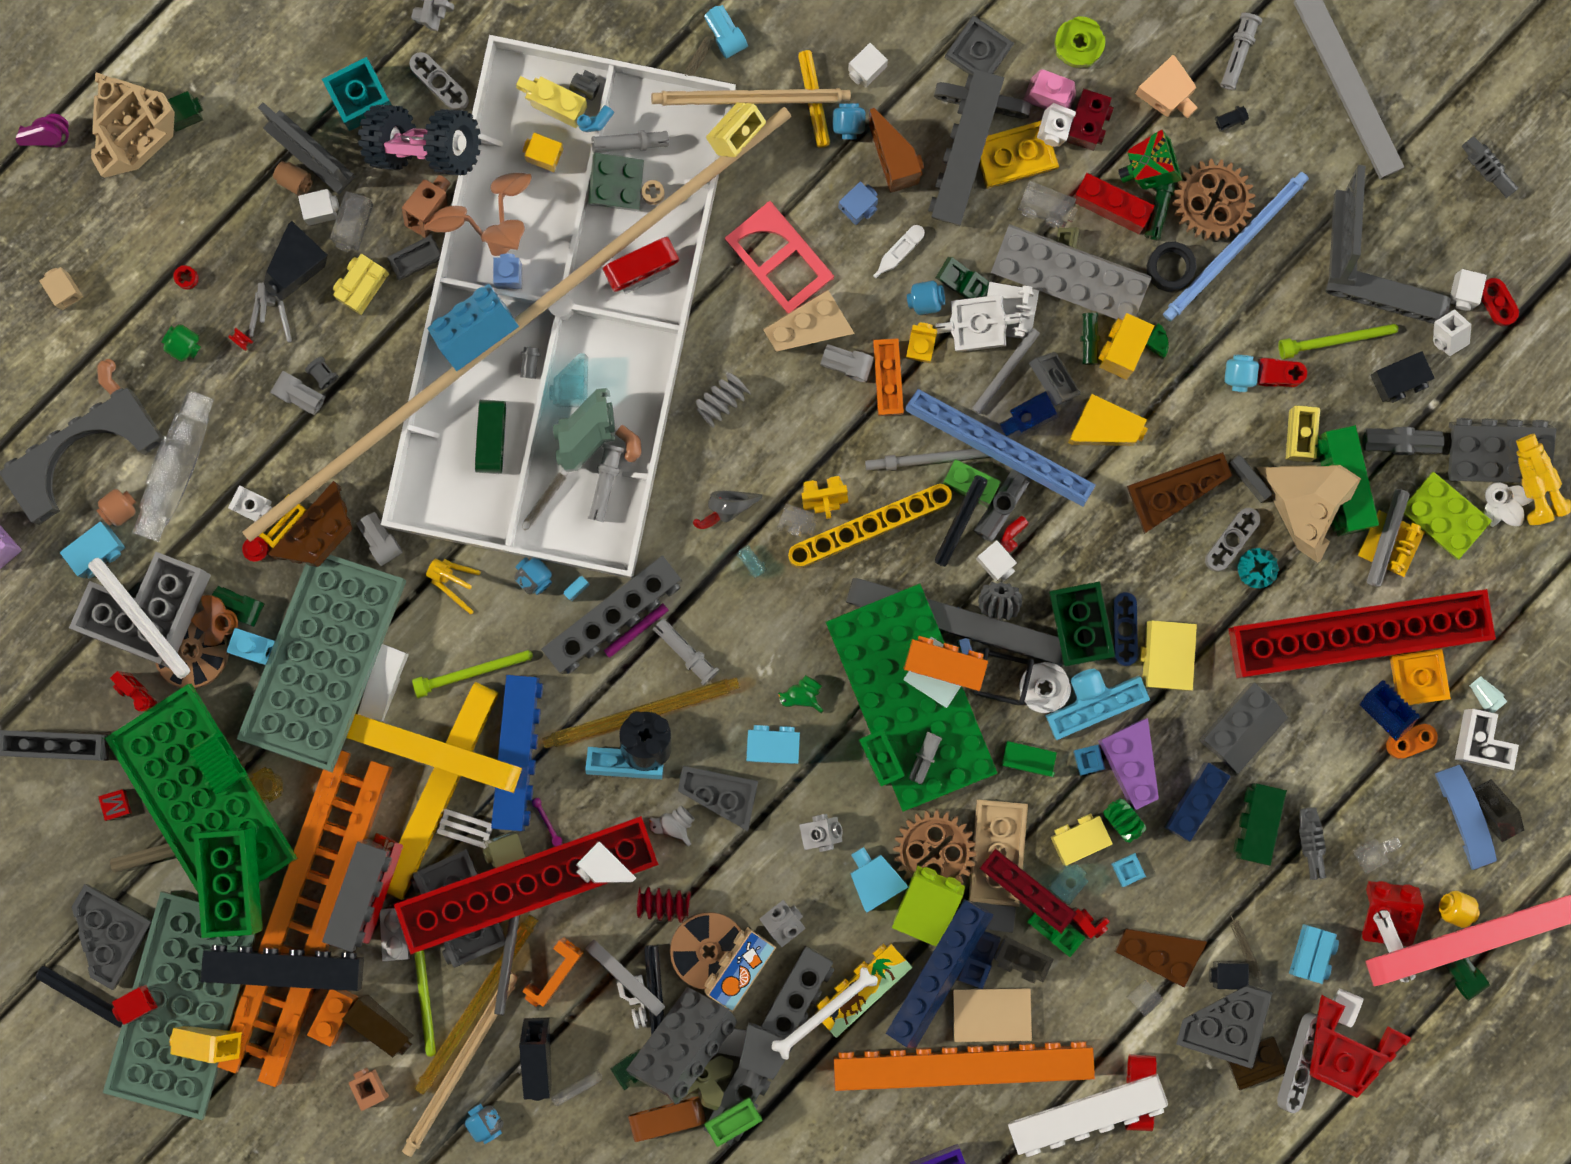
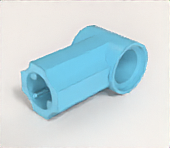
M723 5L713 7L704 15L706 22L716 37V43L726 59L748 47L743 33L738 27H735Z

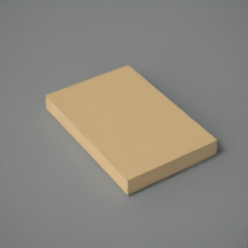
M953 989L954 1042L1032 1041L1031 989Z

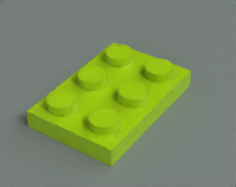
M1431 472L1411 495L1404 512L1405 517L1412 523L1421 526V530L1425 531L1430 538L1457 560L1463 556L1492 522L1490 518L1435 472Z

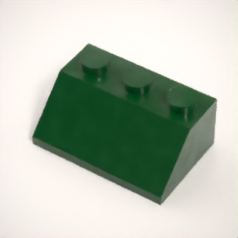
M1100 581L1049 591L1064 667L1114 658L1115 653Z

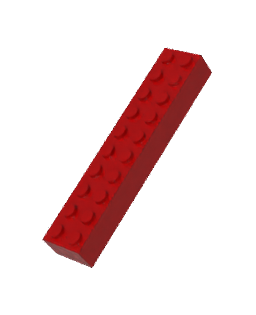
M1487 589L1228 628L1236 679L1496 640Z
M642 816L394 904L410 954L608 884L594 883L592 880L587 883L577 873L580 868L576 864L598 842L613 854L632 874L659 865Z

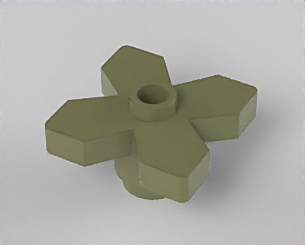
M718 1056L708 1062L703 1073L695 1080L684 1098L689 1095L698 1096L704 1107L718 1110L724 1093L717 1082L729 1077L733 1060Z

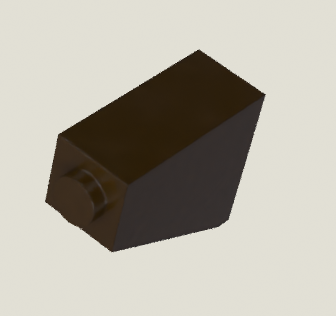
M369 995L360 998L342 1018L345 1023L392 1058L398 1053L403 1056L412 1046L410 1039L414 1035Z

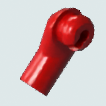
M1019 516L1006 527L1000 540V544L1008 553L1017 547V542L1013 538L1029 525L1023 516Z

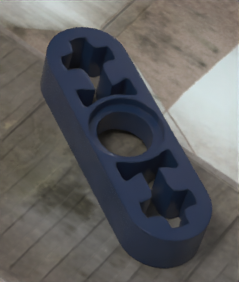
M1123 592L1114 598L1112 604L1114 660L1120 666H1130L1138 658L1137 600L1131 593ZM1123 597H1126L1127 602H1131V606L1127 607L1126 611L1127 615L1132 614V619H1118V615H1123V607L1118 606V602L1122 601ZM1122 622H1127L1132 626V633L1128 637H1124L1118 632V627ZM1132 639L1133 645L1127 644V651L1132 653V657L1128 658L1127 662H1124V658L1119 657V653L1124 651V644L1118 645V640L1128 641Z

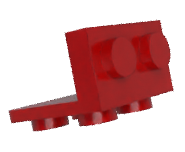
M1368 881L1366 892L1370 905L1362 931L1363 940L1385 944L1373 919L1376 913L1379 914L1381 919L1380 911L1385 910L1390 913L1402 945L1406 947L1412 946L1424 908L1420 889L1412 885H1395L1384 881Z

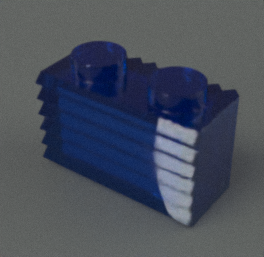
M1384 680L1371 689L1359 704L1395 741H1398L1406 734L1420 717L1416 710H1412V706H1408V703L1401 699V695H1397V692L1393 691V688H1390L1389 684H1386Z

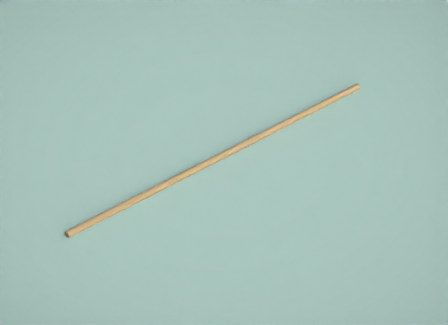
M783 107L771 116L745 147H742L741 152L736 157L720 156L514 319L519 326L517 329L460 370L456 371L452 367L246 528L242 532L245 537L251 542L790 119L791 114Z

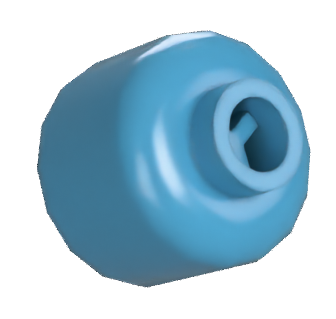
M859 103L839 104V108L834 109L833 131L836 134H842V139H857V134L864 133L866 129L865 110L859 107Z
M935 281L913 284L911 293L907 294L909 308H914L917 315L939 312L942 305H945V294L942 285L938 286Z

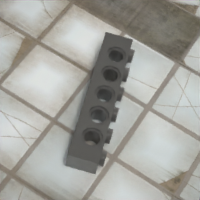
M662 555L541 650L560 674L566 672L569 675L580 666L578 662L585 656L590 659L600 651L599 645L605 641L610 643L620 635L619 630L625 625L630 628L641 619L638 615L647 609L648 612H651L660 605L659 599L665 594L670 597L681 588L679 585L682 582L681 578ZM652 579H657L661 582L660 590L655 593L649 592L647 589V584ZM631 595H638L641 598V603L636 608H630L627 605V599ZM612 610L619 611L621 615L619 622L615 624L607 621V615ZM598 626L600 628V635L597 639L592 640L588 638L587 630L589 627ZM572 641H577L580 645V651L576 655H569L567 652V645Z

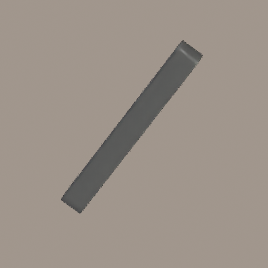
M853 578L846 603L863 607L900 592V590L863 579ZM927 599L938 628L942 632L1040 661L1054 663L1058 666L1064 665L1058 637L998 619H990L988 616Z

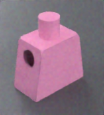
M1040 69L1031 78L1023 100L1045 110L1053 103L1070 109L1076 95L1075 82Z

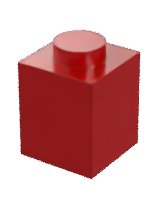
M147 985L140 986L112 1002L114 1006L112 1009L113 1014L119 1022L122 1021L123 1025L131 1023L158 1008Z

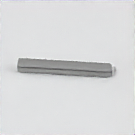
M1396 489L1394 491L1367 577V583L1371 586L1380 587L1382 585L1410 496L1409 492Z

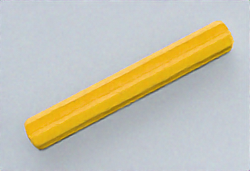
M810 50L799 52L798 57L805 89H819L812 52ZM808 103L817 147H827L830 145L823 105L822 103Z

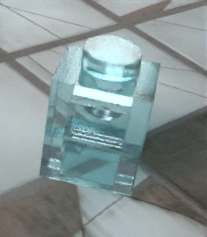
M1074 864L1073 867L1070 865L1064 866L1047 888L1066 904L1070 905L1088 883V880L1084 878L1087 873L1077 864ZM1068 878L1075 880V885L1071 888L1066 885Z

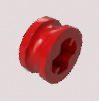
M182 265L175 270L173 279L182 289L190 290L198 284L199 276L190 266ZM189 272H191V274H189V276L192 278L191 281H184V283H181V281H183L181 275L183 273L187 275Z
M235 327L234 334L229 335L228 338L244 351H247V345L252 344L253 341Z

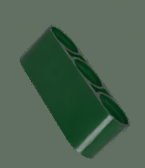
M479 400L475 453L476 473L502 474L506 401Z

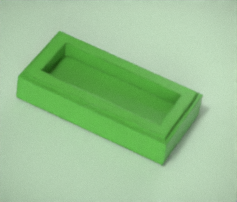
M748 1097L705 1122L704 1125L716 1146L719 1147L760 1123L762 1118L751 1098Z

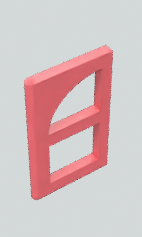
M771 201L767 202L724 238L787 314L801 306L835 277ZM761 232L777 234L789 242L760 267L738 243V241L746 236ZM797 251L818 277L791 300L787 301L767 275Z

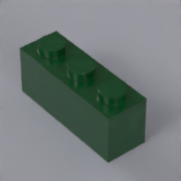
M1252 783L1251 788H1247L1244 797L1247 808L1245 813L1242 812L1239 820V827L1242 828L1240 838L1237 837L1234 844V852L1237 853V859L1271 866L1287 790Z

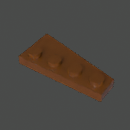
M1224 452L1128 485L1127 489L1144 534L1231 477L1232 474Z

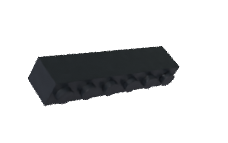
M213 944L211 949L203 950L201 982L359 991L362 989L364 957H357L356 952H341V956H331V951L316 950L315 955L305 954L304 949H289V953H279V948L264 947L263 952L253 951L252 946H237V950H227V945Z

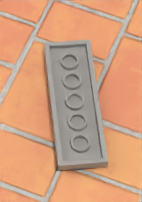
M1010 224L991 271L993 274L1033 287L1036 290L1115 319H1122L1126 313L1136 317L1151 280L1149 275Z

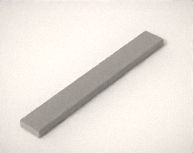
M1294 0L1293 3L1379 179L1402 170L1404 165L1323 0Z

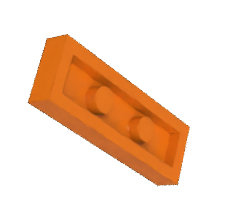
M899 338L873 340L878 416L903 415Z

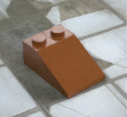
M875 108L869 109L868 125L890 193L918 185L920 176L923 175L922 169H924L921 155H916L914 148Z

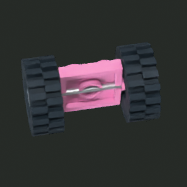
M371 106L370 111L364 113L366 119H361L360 124L363 127L358 132V135H361V140H358V143L363 149L360 152L362 156H366L364 161L370 164L372 168L401 170L403 166L409 164L407 159L411 160L414 155L418 159L430 161L429 167L434 169L436 173L461 176L473 170L472 165H476L478 161L476 155H480L481 150H478V145H481V139H478V135L481 134L480 128H476L478 122L476 119H473L474 116L468 113V111L437 110L434 112L435 116L431 115L429 118L431 123L426 124L425 129H416L415 124L411 123L413 120L412 115H408L409 111L402 106Z

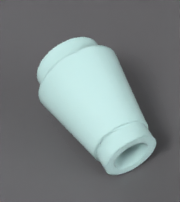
M1482 676L1469 685L1484 711L1488 710V712L1494 713L1507 703L1504 698L1505 695L1488 681L1484 680Z

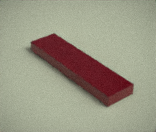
M996 848L979 868L1060 934L1077 915L1074 910Z

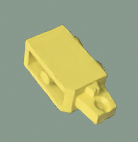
M520 76L516 84L518 90L526 93L525 99L530 101L532 107L577 128V119L580 115L584 114L587 108L586 98L541 76L533 81Z

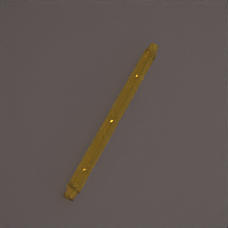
M737 677L729 680L726 678L589 721L579 726L553 732L550 736L543 737L542 741L545 749L553 746L559 747L585 737L619 728L630 714L635 711L653 712L660 715L699 703L703 700L729 694L732 690L739 689L740 685Z
M530 914L524 922H521V926L517 931L513 960L530 934L535 931L534 927L539 921ZM503 953L423 1075L419 1077L420 1081L415 1087V1090L424 1095L428 1088L433 1086L434 1080L498 985Z

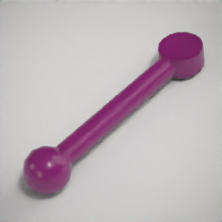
M534 798L532 805L538 809L553 838L552 844L554 846L561 845L562 838L557 836L541 806V799Z

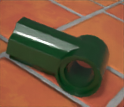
M217 586L212 593L213 596L222 600L226 609L235 613L239 621L255 627L265 603L246 595L241 596L221 586Z
M1468 957L1445 964L1455 979L1454 983L1457 989L1468 1001L1490 986L1484 974L1477 967L1473 966Z

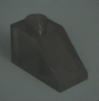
M1492 779L1473 789L1487 826L1501 842L1524 831L1519 809Z

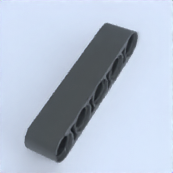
M1357 271L1354 286L1328 282L1325 291L1327 294L1432 324L1448 314L1452 300L1450 297L1360 271Z

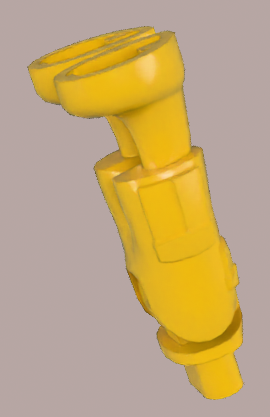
M1529 434L1516 440L1519 449L1516 453L1519 456L1518 463L1522 475V486L1526 497L1533 499L1535 504V510L1527 516L1529 525L1549 523L1555 520L1554 516L1563 517L1571 512V500L1565 499L1559 491L1562 485L1556 468L1552 466L1551 459L1544 450L1543 444L1538 443L1535 434ZM1547 491L1551 499L1550 507L1545 498Z

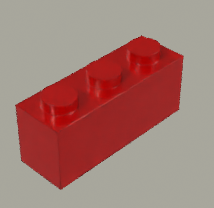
M1086 173L1072 201L1139 235L1155 206L1089 173Z

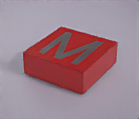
M125 789L98 796L105 821L132 814Z

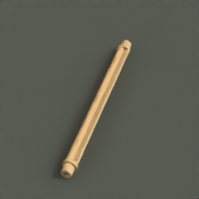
M840 88L815 90L661 91V93L651 94V103L661 104L662 106L688 104L719 105L736 104L737 102L745 104L840 103L841 101H850L851 99L850 90H841Z
M512 972L507 999L516 988L514 985L519 979V976ZM497 991L411 1135L406 1139L407 1143L402 1152L407 1156L412 1157L416 1149L420 1148V1144L498 1016L494 1014Z

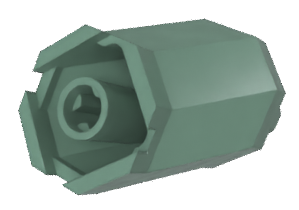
M607 388L596 389L569 418L559 419L558 424L553 425L554 438L559 441L560 449L556 450L557 465H561L566 472L578 471L604 442L615 441V436L611 434L615 432L612 402L607 403L606 397H610V391Z

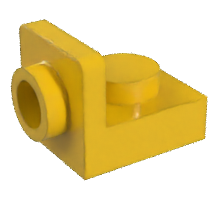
M919 322L918 325H912L906 359L931 363L937 329H933V325Z

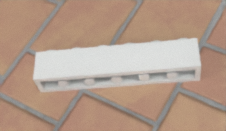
M1157 1073L1011 1121L1008 1127L1018 1155L1025 1153L1026 1157L1040 1153V1148L1050 1145L1051 1149L1065 1145L1064 1140L1073 1137L1075 1141L1090 1137L1089 1132L1099 1129L1100 1133H1104L1114 1129V1124L1122 1121L1125 1125L1139 1121L1138 1116L1147 1113L1149 1117L1164 1113L1163 1108L1168 1106V1102Z

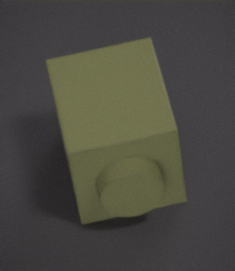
M510 831L484 841L486 848L482 850L486 862L492 863L495 868L525 858L518 834L515 831Z

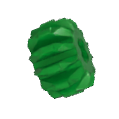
M1119 798L1115 802L1113 801L1104 810V816L1125 842L1131 843L1133 840H1137L1146 831L1144 822L1124 799Z

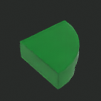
M1158 323L1151 332L1145 347L1164 359L1168 353L1169 342L1165 329Z

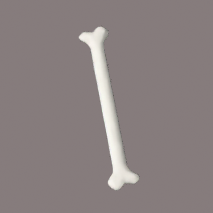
M862 967L857 981L787 1038L773 1041L772 1050L780 1052L782 1059H789V1051L792 1046L863 988L877 985L878 978L870 975L867 968Z

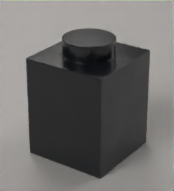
M1213 961V967L1209 968V982L1213 983V987L1216 989L1238 990L1249 985V964L1246 962Z

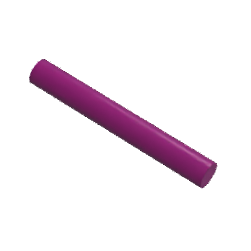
M662 603L604 649V652L611 658L669 611L668 608Z

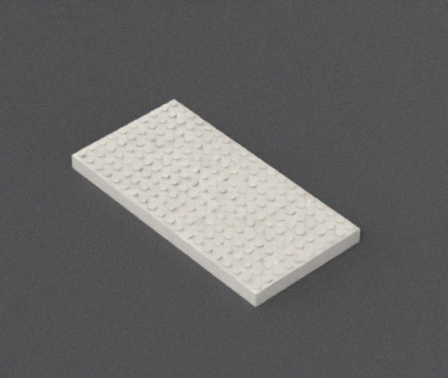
M489 35L472 111L473 119H476L478 122L476 128H480L481 134L478 135V139H481V145H478V150L481 151L479 156L476 155L478 161L476 165H472L473 170L467 172L466 175H458L452 206L466 207V215H469L484 232L488 227L500 224L499 194L492 193L490 188L492 182L496 178L509 173L531 174L530 184L523 192L516 196L505 195L503 199L504 221L519 220L525 226L518 250L510 249L506 253L514 254L515 258H519L522 263V289H498L493 283V257L500 256H493L491 254L488 244L482 242L480 235L469 222L465 221L460 228L446 232L408 401L453 367L441 353L427 329L435 319L446 315L456 304L464 302L478 288L484 287L487 284H490L513 318L517 317L659 205L646 203L642 196V189L639 211L588 204L592 157L594 154L591 143H593L591 141L592 136L637 134L638 131L642 130L646 133L667 131L669 141L666 142L669 143L668 147L647 148L646 151L630 149L597 152L644 160L642 187L650 180L660 182L665 192L664 201L720 157L715 153L706 136L730 111L734 104L662 106L661 104L651 103V94L661 93V91L736 90V85ZM587 70L596 75L597 79L595 82L600 83V87L593 101L586 99L587 108L584 114L589 117L597 116L604 105L611 108L614 114L601 131L584 132L580 130L579 126L574 128L532 107L530 101L525 99L526 93L518 90L516 84L520 76L531 81L535 78L539 79L541 76L569 90L574 75L576 73L583 75L584 71ZM533 133L562 143L564 150L555 172L526 162L525 153L522 151L527 138L531 139ZM719 174L404 421L381 526L387 529L528 558H537L542 561L630 579L634 577ZM650 187V192L647 191L646 194H650L651 198H657L656 194H660V191H656L655 187ZM669 237L680 259L678 263L669 267L671 273L627 294L623 290L613 292L602 269L605 265L658 239ZM524 347L539 348L538 353L541 354V357H538L536 379L520 377L523 355L520 353L523 352ZM607 388L610 391V397H606L607 403L612 402L615 421V432L611 433L615 436V441L604 442L603 444L624 448L626 452V443L615 435L618 428L624 425L640 438L642 450L640 457L635 462H628L624 458V453H621L618 465L620 472L617 476H614L604 522L588 519L600 474L597 466L601 464L604 448L601 446L578 471L568 473L561 465H557L556 450H560L559 441L555 440L553 434V425L558 424L559 419L569 418L596 389ZM480 399L506 401L502 474L475 472L477 420ZM559 472L565 475L566 480L562 481L563 484L548 501V505L544 506L545 509L530 526L531 521L529 523L524 522L534 509L533 507L536 506L535 504L552 484L551 482L554 481L553 479Z

